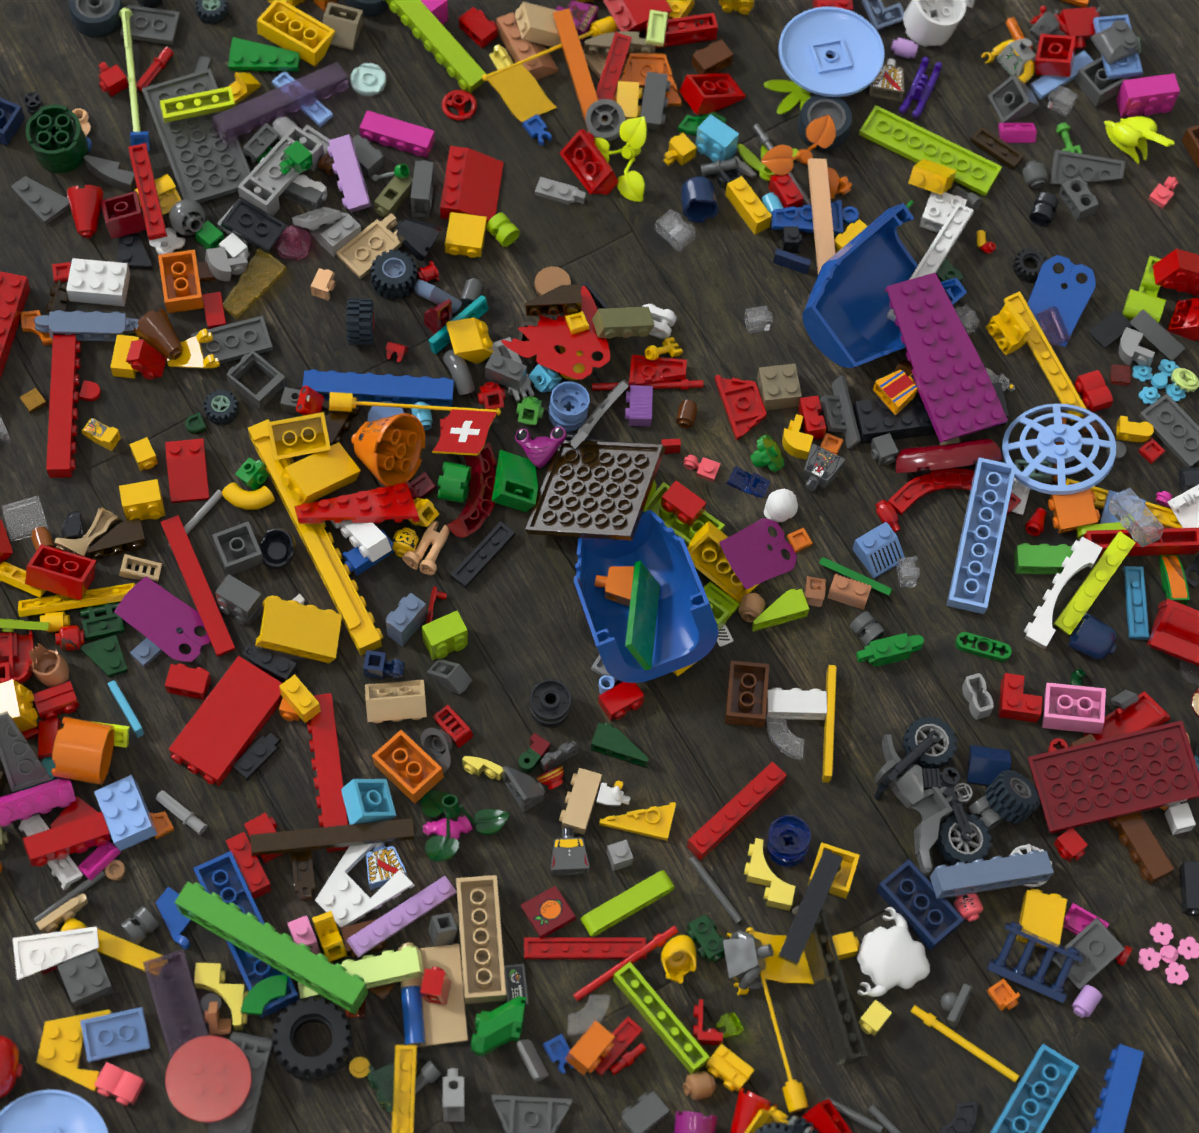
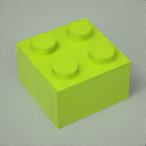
M454 611L422 626L423 642L432 660L445 658L448 653L460 651L468 645V630L458 611Z

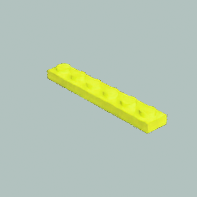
M1121 531L1117 533L1053 623L1056 627L1067 635H1071L1081 621L1082 616L1088 611L1136 542Z

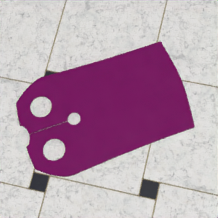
M762 518L719 542L731 568L746 590L768 579L793 570L796 564L797 556L792 545L785 540L784 532L779 524L771 519ZM772 526L776 529V537L770 536L768 527ZM767 545L773 546L772 551L768 550ZM782 549H786L790 553L789 560L782 557Z
M147 576L124 596L114 613L175 660L192 662L200 654L201 646L210 642L207 632L203 637H199L194 633L196 626L204 627L198 611L166 591ZM177 628H182V629H183V633H182V634L177 633V632H176V629H177ZM183 643L188 644L191 647V652L186 655L182 654L179 651V646Z

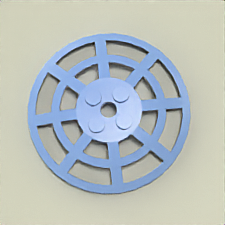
M1047 404L1025 411L1009 425L1002 444L1004 463L1015 465L1012 462L1009 451L1020 448L1023 458L1029 464L1023 472L1016 467L1014 478L1030 489L1052 495L1075 494L1094 487L1109 474L1116 458L1115 437L1105 421L1087 409L1069 404ZM1053 410V413L1042 415L1034 420L1026 418L1037 412ZM1061 410L1079 412L1088 417L1082 419L1072 414L1061 413ZM1054 418V424L1046 427L1038 423L1045 419ZM1062 418H1069L1077 421V423L1073 426L1062 424ZM1093 421L1099 423L1108 433L1110 441L1100 440L1090 423ZM1019 422L1027 425L1021 433L1020 441L1008 444L1012 429ZM1086 427L1093 438H1082L1078 431ZM1031 428L1039 432L1037 439L1025 440ZM1060 441V442H1063L1064 444H1063V445H1056L1055 442ZM1082 445H1093V450L1088 458L1081 453ZM1036 446L1039 455L1033 459L1026 447ZM1099 446L1110 448L1109 458L1101 470L1092 463L1098 454ZM1075 458L1081 462L1077 466L1065 468V463ZM1044 460L1057 463V469L1043 466L1040 463ZM1085 468L1094 475L1083 482L1066 485L1065 475L1077 473ZM1035 469L1046 474L1058 475V485H1049L1029 478V475Z

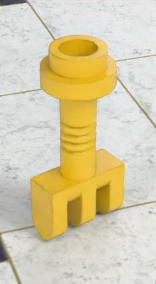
M671 337L664 340L662 347L648 346L645 350V356L647 359L656 360L660 354L668 352L671 357L681 355L683 350L679 348L678 343H674L675 339Z

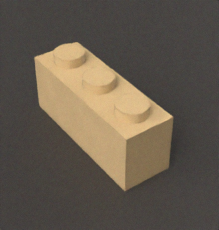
M579 768L577 774H573L571 780L573 789L572 792L568 791L565 803L568 805L566 810L562 809L559 821L562 822V829L573 828L575 833L585 835L601 784L602 774Z

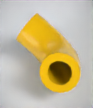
M236 482L228 484L222 491V496L229 503L244 510L261 509L275 502L273 494L266 486L255 491H246L239 487Z

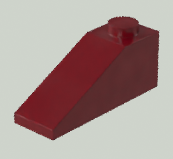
M447 299L425 312L424 325L434 335L447 322L452 320V301Z

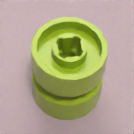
M502 212L494 215L486 225V229L492 236L496 237V240L503 247L511 245L520 235V230L513 223H510V219Z

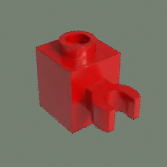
M105 62L98 65L101 69L99 70L101 73L99 75V86L104 93L107 92L112 97L129 87L126 75L117 64L110 69Z

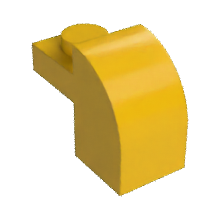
M796 414L795 420L790 421L789 428H784L782 444L786 452L791 456L807 460L813 436L799 432L803 416Z
M332 911L313 917L315 930L324 955L329 959L328 962L347 956Z

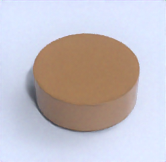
M112 860L105 867V874L111 881H120L126 874V868L121 861Z

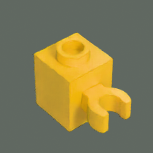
M684 133L674 136L669 142V150L664 154L665 159L663 161L669 166L677 160L682 166L696 157L697 147Z

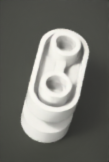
M653 304L643 305L642 307H649L654 322V327L649 335L662 339L669 338L672 331L670 327L674 326L677 319L674 312L668 309L657 308Z

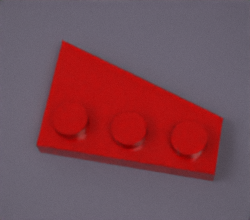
M632 355L629 387L630 385L641 386L685 379L687 360L663 357L650 360L646 356Z

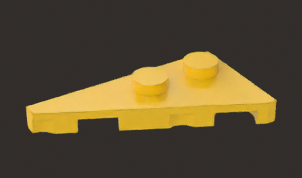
M672 802L661 807L654 806L647 810H635L619 816H608L600 819L599 825L668 841L676 803Z

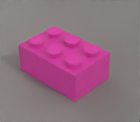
M1175 74L1123 80L1116 99L1121 118L1172 111L1180 92Z

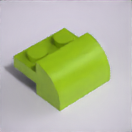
M709 582L703 589L719 630L739 608L740 604Z

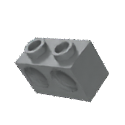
M1081 177L1061 185L1058 194L1076 221L1095 214L1099 205L1096 196L1092 195L1087 183Z

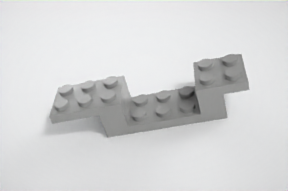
M294 125L238 186L239 198L245 199L274 216L280 209L278 197L299 175L293 168L286 175L280 171L281 167L279 164L285 160L284 150L298 140L312 153L313 164L309 169L314 171L318 167L321 157L328 153L327 147L330 146V139L308 125L303 130ZM228 211V212L218 221L217 227H218L219 229H221L222 231H224L225 233H227V234L230 235V234H232V232L228 231L227 229H225V228H223V227L221 226V222L224 220V218L226 217V215L229 213V211ZM237 236L244 244L247 245L249 243Z

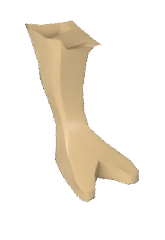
M103 507L101 509L98 508L92 526L82 538H56L54 542L57 544L56 549L85 557L90 544L95 539L106 534L110 525L122 519Z

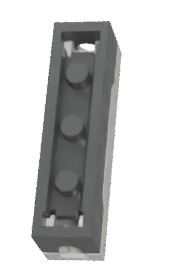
M299 174L280 196L313 211L320 208L327 198V188L323 183L315 182L306 175Z

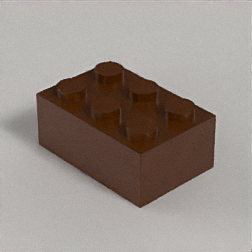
M730 661L725 724L764 727L770 664Z

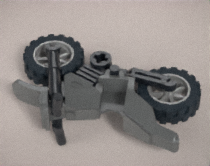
M924 716L920 717L908 727L903 736V749L906 750V756L902 760L894 749L891 734H885L882 748L886 764L873 779L876 785L879 783L874 795L876 800H881L885 790L890 786L893 793L906 808L914 809L920 813L922 822L914 830L915 856L917 857L920 871L924 876H927L932 870L929 849L935 841L936 846H939L938 851L940 855L943 854L944 859L947 862L948 860L952 862V865L959 862L967 864L983 859L991 847V834L988 833V827L984 826V822L981 819L975 818V815H967L955 794L954 787L960 780L958 770L953 767H947L943 772H939V769L945 766L954 756L957 749V737H954L955 732L949 728L950 725L947 722L944 723L942 719L938 717L935 719L933 716H928L927 718H924ZM919 734L923 740H917V735ZM941 740L943 746L937 743ZM934 748H936V749H938V750H940V751H942V752L939 753V754H936ZM975 837L976 843L970 841L971 838ZM968 845L976 849L970 852Z

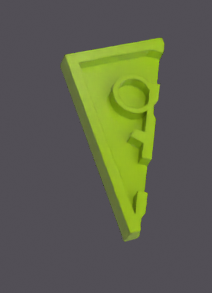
M0 618V628L4 632H14V628L48 630L49 622Z

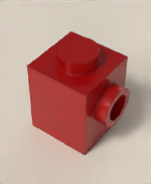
M1074 828L1068 829L1053 844L1058 849V854L1068 862L1074 858L1077 861L1086 854L1084 850L1088 846Z

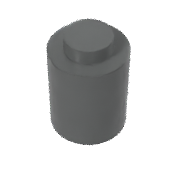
M471 278L466 280L460 298L462 305L468 307L481 296L483 284L478 279Z

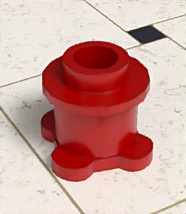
M432 260L429 261V266L418 268V279L427 283L433 279L436 282L439 281V272Z

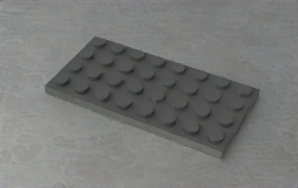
M211 69L142 88L182 198L191 199L198 203L238 192V186L251 173L227 111L167 123L163 121L160 100L218 89Z

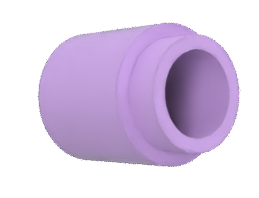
M898 37L897 41L893 40L891 50L894 51V55L908 59L910 57L914 58L918 44H914V41Z

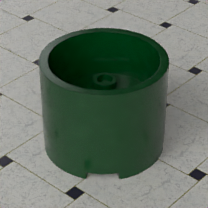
M58 104L43 106L32 118H29L26 125V137L37 161L44 169L54 173H67L75 170L85 161L84 157L88 155L89 150L88 140L78 117L68 107Z

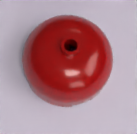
M0 1035V1098L6 1096L13 1089L16 1077H21L23 1064H19V1050L15 1042Z

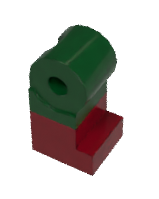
M536 733L530 738V748L527 752L521 754L518 760L520 771L526 774L532 773L541 762L542 757L550 750V743Z

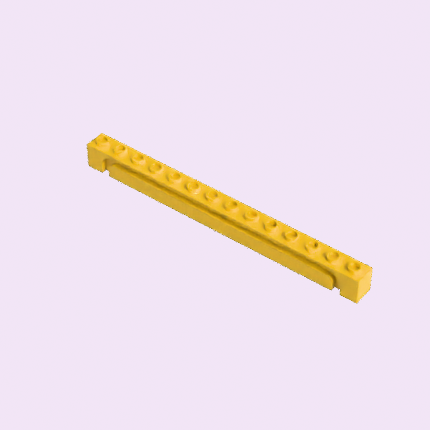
M269 419L248 428L249 437L260 459L267 466L266 470L270 474L269 476L339 614H342V620L360 656L366 654V650L372 651L381 647L383 635L380 629L375 628L373 625L375 622L371 612L367 613L365 609L367 606L363 596L359 597L357 593L358 586L355 580L351 581L348 576L350 575L348 566L342 564L340 560L342 555L338 548H334L332 544L334 540L331 533H326L324 529L326 527L325 522L298 523L294 506H298L300 503L294 499L293 494L282 483L280 478L284 468L294 463L292 457L274 460L267 422H270Z

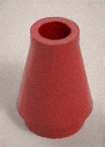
M1037 508L1026 522L1025 527L1028 534L1038 536L1043 532L1045 516L1047 514L1045 509Z

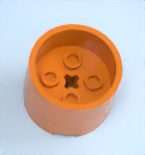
M64 717L62 720L64 727L58 730L54 743L52 760H54L56 766L52 769V775L54 777L102 785L105 782L111 764L115 740L114 726Z

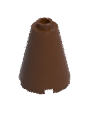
M158 308L160 311L157 312L154 310L149 311L137 322L139 326L137 329L134 327V333L167 359H178L182 355L183 347L166 312L161 308Z

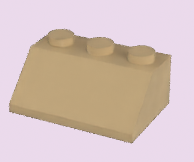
M424 680L365 684L367 722L381 723L387 720L398 722L403 719L419 720L427 717Z

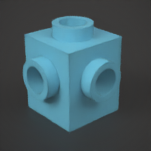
M540 364L528 376L534 383L535 388L540 392H552L562 380L558 372Z

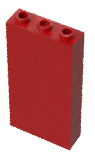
M238 656L170 746V758L177 764H185L187 769L193 774L199 773L204 776L203 779L211 785L215 783L220 786L233 769L232 765L244 754L281 704L283 697L281 696L279 686L283 683Z

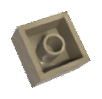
M796 364L759 367L757 381L765 410L798 407L802 394Z

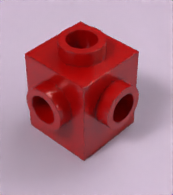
M488 382L484 386L479 387L480 393L477 395L480 405L483 404L485 409L490 410L504 407L503 399H506L505 392L498 383Z

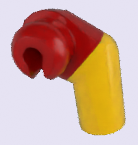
M984 230L977 231V247L986 254L993 253L996 249L995 243H988L986 241V232Z

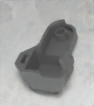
M1045 12L1030 29V39L1036 44L1039 43L1041 34L1067 35L1060 29L1059 22L1056 20L1057 17L1053 13L1050 15L1048 12Z

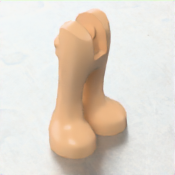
M434 520L424 532L415 552L408 551L402 558L409 567L415 570L419 567L420 571L427 575L435 574L437 570L435 561L450 533L447 525L443 526L440 533L436 532L439 522ZM430 544H433V545H432V548H431V550H430V552H429L428 555L425 557V559L421 562V560H422V558H423V556H424V554H425V552H426L428 546H429Z

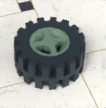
M196 0L198 18L206 24L209 22L211 25H214V22L216 24L220 23V20L223 21L224 17H227V1Z
M216 389L217 392L211 391V395L208 394L204 400L205 414L210 422L213 421V424L219 423V425H223V423H226L227 425L229 421L233 422L234 417L238 415V402L236 396L232 395L231 391L226 392V389L222 391Z

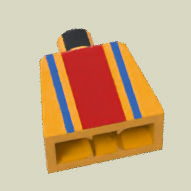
M898 370L875 381L873 391L895 416L916 396L918 390L913 373L907 376L903 370Z

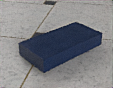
M776 249L773 263L807 275L811 260Z

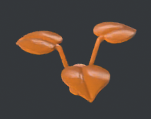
M825 115L809 123L806 129V136L814 144L808 147L807 150L801 149L796 153L795 157H792L793 149L790 146L778 145L770 149L763 156L761 162L777 175L788 174L793 168L792 160L797 159L799 163L808 164L809 158H813L811 150L817 144L822 148H827L833 143L836 129L832 118L829 115ZM827 167L831 199L836 196L839 176L834 169Z

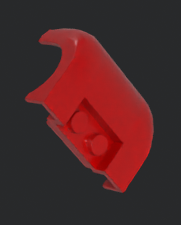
M32 630L29 631L28 635H17V633L12 632L0 633V684L12 679L19 684H23L32 677V660L28 652H32V648L35 649Z

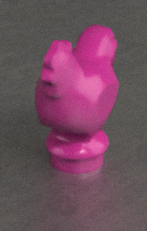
M466 816L459 817L457 822L450 819V838L459 840L460 833L468 834L472 830V826ZM446 818L437 822H427L423 826V833L427 836L436 834L446 837Z

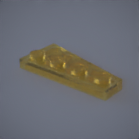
M259 248L254 258L250 260L246 271L240 276L238 284L234 286L223 304V309L236 319L287 271L285 265Z

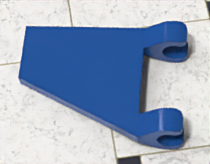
M168 887L156 901V905L175 943L184 950H187L191 944L181 934L192 920L179 913L174 903L179 894Z

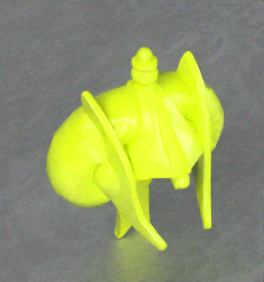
M1143 116L1127 119L1121 118V121L1117 123L1110 120L1104 121L1110 140L1124 153L1132 156L1137 164L1140 162L1134 147L1137 146L1141 150L1143 159L1146 160V140L1150 139L1167 147L1170 144L1174 145V141L1156 134L1157 125L1150 118Z

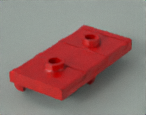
M1144 691L1138 695L1139 700L1126 709L1118 708L1105 716L1102 734L1092 733L1097 741L1148 729L1169 721L1170 716ZM1083 732V735H1084V736H1087V735L1091 734V733Z

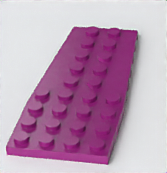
M936 273L887 286L885 292H888L891 301L889 305L894 310L896 316L895 323L896 326H899L902 334L900 337L902 344L905 343L907 349V359L911 361L913 367L911 371L940 443L1006 423L1008 419L986 368Z

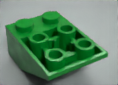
M500 450L492 502L527 512L536 504L538 491L536 467L527 458Z

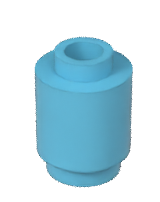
M768 193L762 197V203L770 214L774 209L784 208L779 197L774 193Z
M417 402L414 404L430 406L429 404H425V402ZM411 408L412 415L421 421L424 431L431 429L433 423L431 410Z

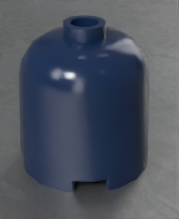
M702 176L686 180L681 189L683 215L688 217V221L695 223L705 222V219L711 216L714 218L719 208L712 181Z
M1085 613L1082 616L1084 619L1082 625L1078 624L1069 638L1071 642L1067 646L1092 659L1102 660L1108 654L1112 655L1116 650L1117 645L1114 644L1116 633L1110 626Z

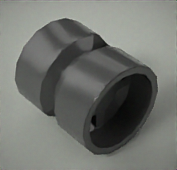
M869 611L860 614L849 626L856 635L861 636L860 640L865 646H868L870 641L881 639L886 633L879 623H874L875 618Z
M985 795L974 802L967 810L970 814L975 815V818L978 820L981 819L984 822V826L991 830L1002 822L1004 818H1001L993 811Z
M142 906L134 913V918H128L120 926L131 940L138 945L146 938L147 932L152 933L160 925L152 914Z

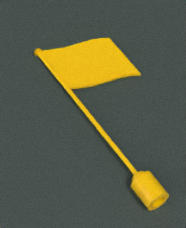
M612 16L593 22L590 25V32L578 36L579 40L590 35L595 37L617 32V24ZM561 44L488 75L483 74L482 79L488 81L494 87L511 113L520 122H524L536 114L540 115L557 108L547 98L535 78L522 64L561 48Z
M749 927L746 929L747 933L753 934L756 939L761 940L762 946L771 944L774 951L773 956L765 958L766 968L760 972V977L789 1080L785 1082L786 1086L782 1088L788 1112L801 1111L809 1108L802 1082L798 1083L797 1080L792 1079L765 979L781 983L813 984L825 988L819 963L811 939H808L796 966L778 957L787 935L760 933Z

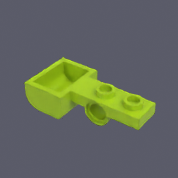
M1149 257L1139 291L1132 289L1129 291L1122 313L1129 321H1132L1142 309L1146 310L1158 323L1160 321L1166 300L1157 297L1160 286L1155 285L1152 266L1161 260L1159 258Z

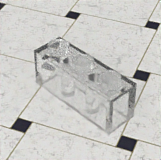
M1131 488L1111 497L1108 507L1110 512L1117 517L1121 525L1128 530L1134 541L1138 542L1141 547L1161 539L1164 526Z

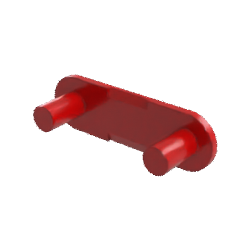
M435 586L431 592L426 624L432 622L435 599L445 600L447 593L437 591Z

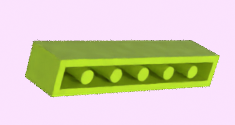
M629 962L614 974L613 981L690 1074L696 1073L706 1065L709 1060L707 1053L632 963Z

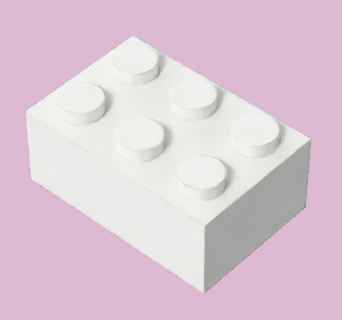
M72 258L66 289L69 301L125 306L130 279L128 263Z

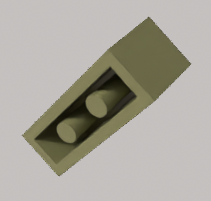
M649 307L598 309L592 318L598 338L644 337L649 335L654 327Z

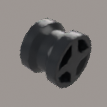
M29 92L24 96L23 102L29 114L34 115L41 110L43 103L41 96L37 92Z

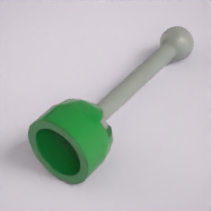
M405 163L395 166V171L382 175L374 174L372 180L376 182L381 178L392 175L399 179L407 178L410 173L409 167Z

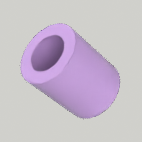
M1085 985L1072 1004L1073 1012L1081 1018L1090 1017L1101 1000L1102 994L1094 987Z

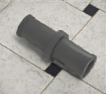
M737 158L724 161L716 160L714 163L701 165V171L704 176L718 173L720 169L729 171L739 168Z

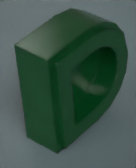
M200 412L186 419L185 426L189 433L199 434L207 431Z

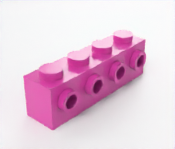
M60 778L0 797V826H8L17 819H29L32 817V814L48 813L51 811V808L57 806H69L71 802L76 801L71 781Z

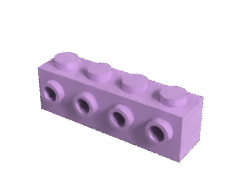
M348 134L329 140L330 146L327 149L330 157H333L335 162L332 166L334 173L338 174L340 179L337 181L340 192L343 191L345 198H342L345 209L348 208L352 213L372 207L352 137Z

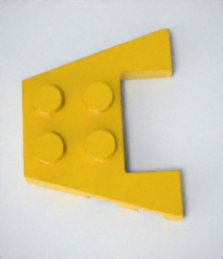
M111 1010L46 1021L37 1064L96 1092L97 1088L94 1084L99 1077V1071L78 1069L84 1043L80 1021L112 1014Z

